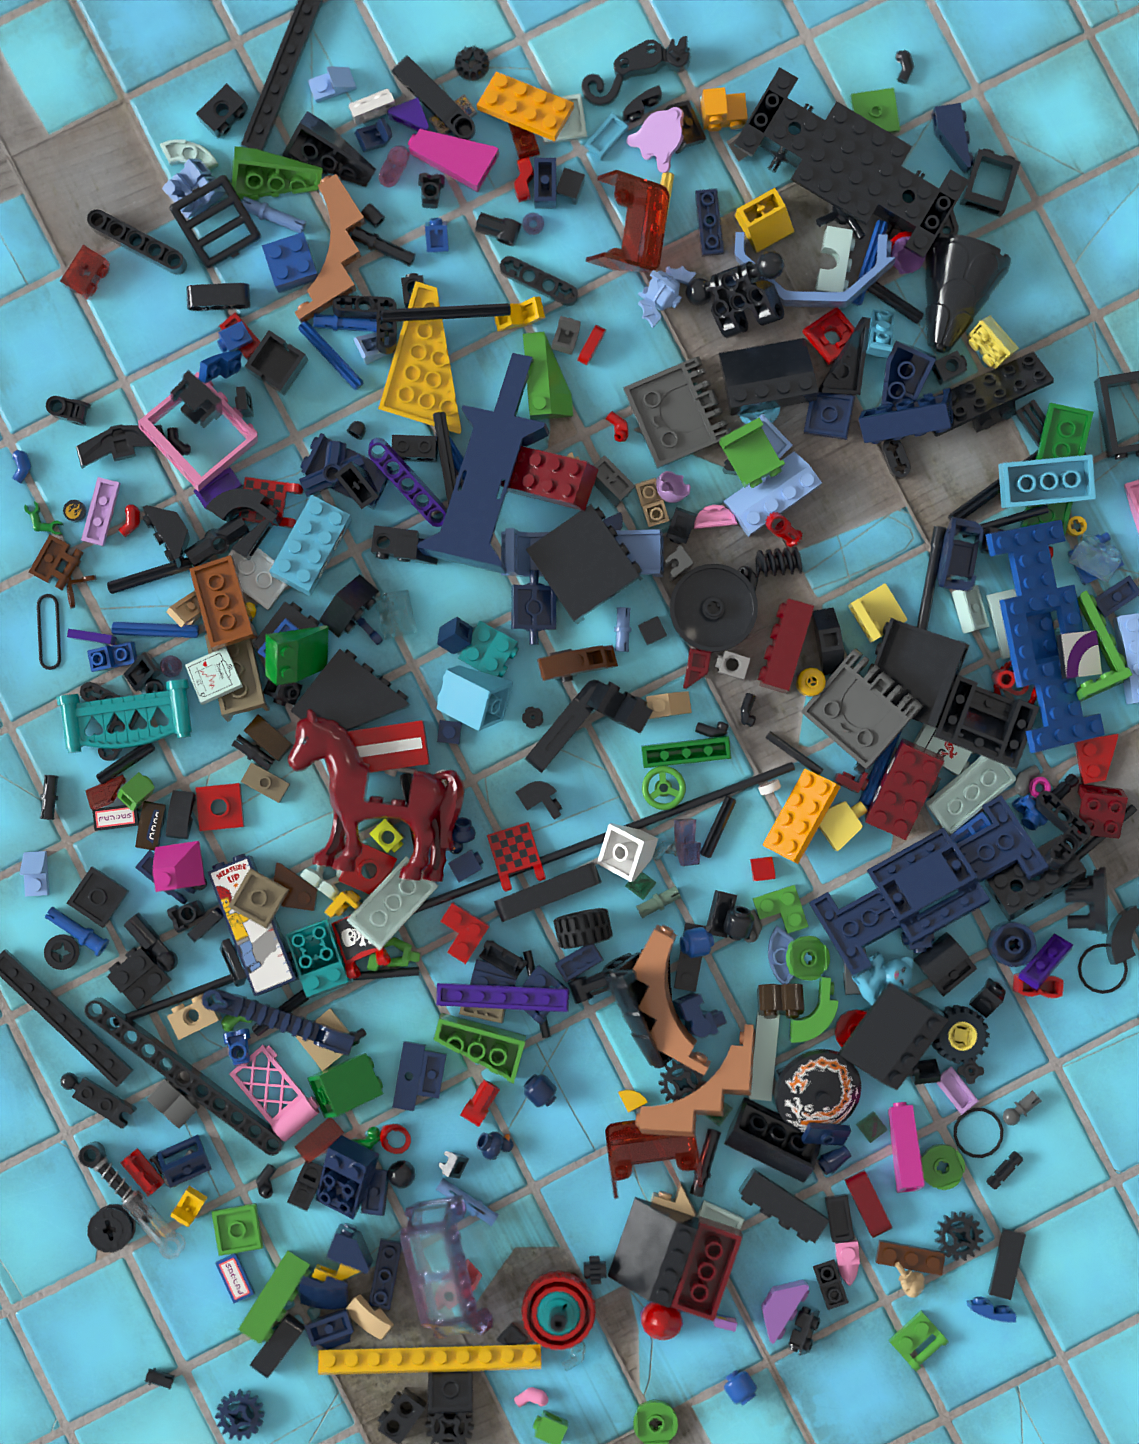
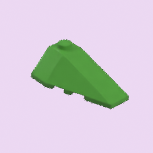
M545 332L523 333L524 355L534 359L530 365L527 380L530 420L573 417L572 394Z

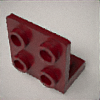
M1079 784L1077 792L1082 800L1078 817L1089 826L1091 830L1090 835L1119 839L1128 801L1124 790Z

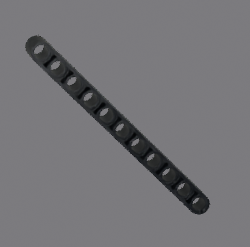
M101 997L94 998L86 1004L85 1014L91 1021L256 1147L271 1156L277 1155L281 1151L285 1142L276 1135L271 1125L114 1005ZM94 1003L101 1006V1014H96L93 1011L92 1005ZM111 1017L119 1020V1027H113L110 1024ZM128 1031H134L137 1034L136 1041L128 1038ZM146 1044H151L154 1047V1054L146 1052ZM163 1058L171 1059L173 1066L171 1068L165 1067L163 1065ZM182 1071L190 1074L189 1081L182 1080L180 1076ZM198 1085H205L208 1089V1094H201L198 1091ZM217 1098L223 1099L226 1107H218L215 1100ZM240 1112L244 1117L243 1121H236L233 1113ZM251 1126H259L261 1134H253L250 1129ZM268 1140H277L279 1143V1147H270L268 1144Z

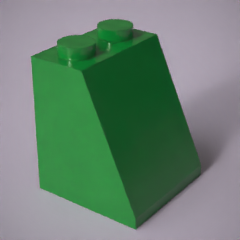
M366 1053L359 1054L307 1077L324 1118L337 1117L384 1094L382 1091V1081L378 1076L376 1077L373 1070L374 1063Z

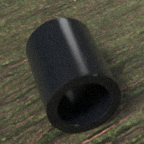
M371 203L366 205L361 211L363 217L374 228L380 226L385 219V216Z

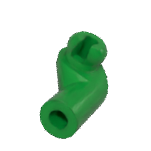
M371 1127L367 1131L368 1136L365 1139H352V1141L371 1149L380 1141L379 1128Z

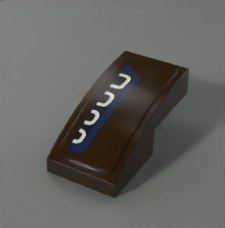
M144 801L135 847L155 851V847H159L166 805Z

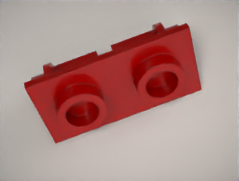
M138 1148L120 1162L148 1197L164 1184V1179Z

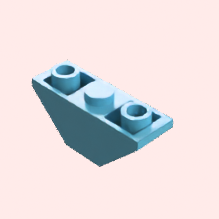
M884 309L872 310L866 354L887 358L892 352L894 313Z

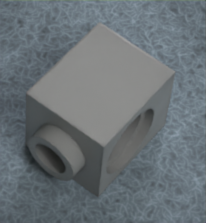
M724 651L723 655H718L715 667L719 668L717 673L743 681L751 658ZM733 659L737 662L738 667L735 671L727 669V660Z

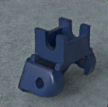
M951 517L945 532L937 575L939 587L959 591H970L974 588L976 583L974 569L979 543H983L985 533L983 527L976 521ZM960 533L976 536L974 543L954 540V536ZM949 577H959V578H961V579H960V580H959V579L948 580L947 578H949Z

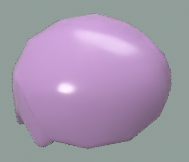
M665 471L656 480L657 492L665 502L677 503L690 494L691 486L684 484L682 475H675L672 471Z

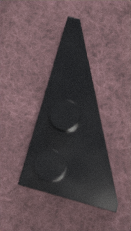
M862 317L820 385L819 392L860 395L871 318Z

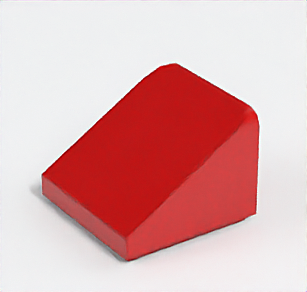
M772 857L750 859L753 881L776 879Z

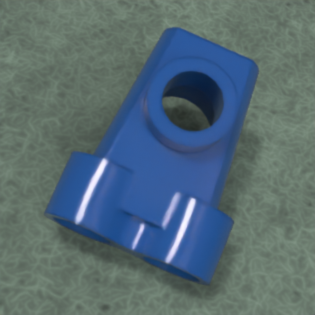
M1026 795L1023 798L1018 797L1013 801L1012 806L1024 815L1021 819L1023 826L1033 831L1040 826H1044L1048 819L1036 809L1035 800L1030 795Z
M249 1028L223 1034L224 1044L229 1047V1056L233 1060L234 1066L250 1063L248 1040L251 1037ZM244 1050L243 1057L239 1058L237 1055L238 1051Z

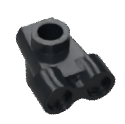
M419 174L418 185L421 187L423 208H438L440 191L444 187V175Z
M196 900L180 907L175 905L167 909V914L172 920L176 932L180 933L188 929L190 923L205 915L206 911L201 901Z

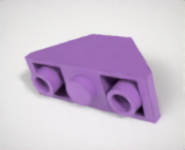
M805 1280L773 1286L761 1304L767 1335L771 1343L774 1344L777 1339L780 1340L786 1331L784 1327L789 1320L792 1321L796 1316L798 1304L800 1301L804 1302L809 1294V1285Z

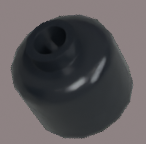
M736 906L727 912L723 929L732 940L739 941L751 935L755 918L748 908Z

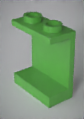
M760 417L720 438L719 441L744 488L748 486L754 488L763 482L762 478L768 475L771 478L782 472L781 468L785 465L784 460L780 461L764 433Z

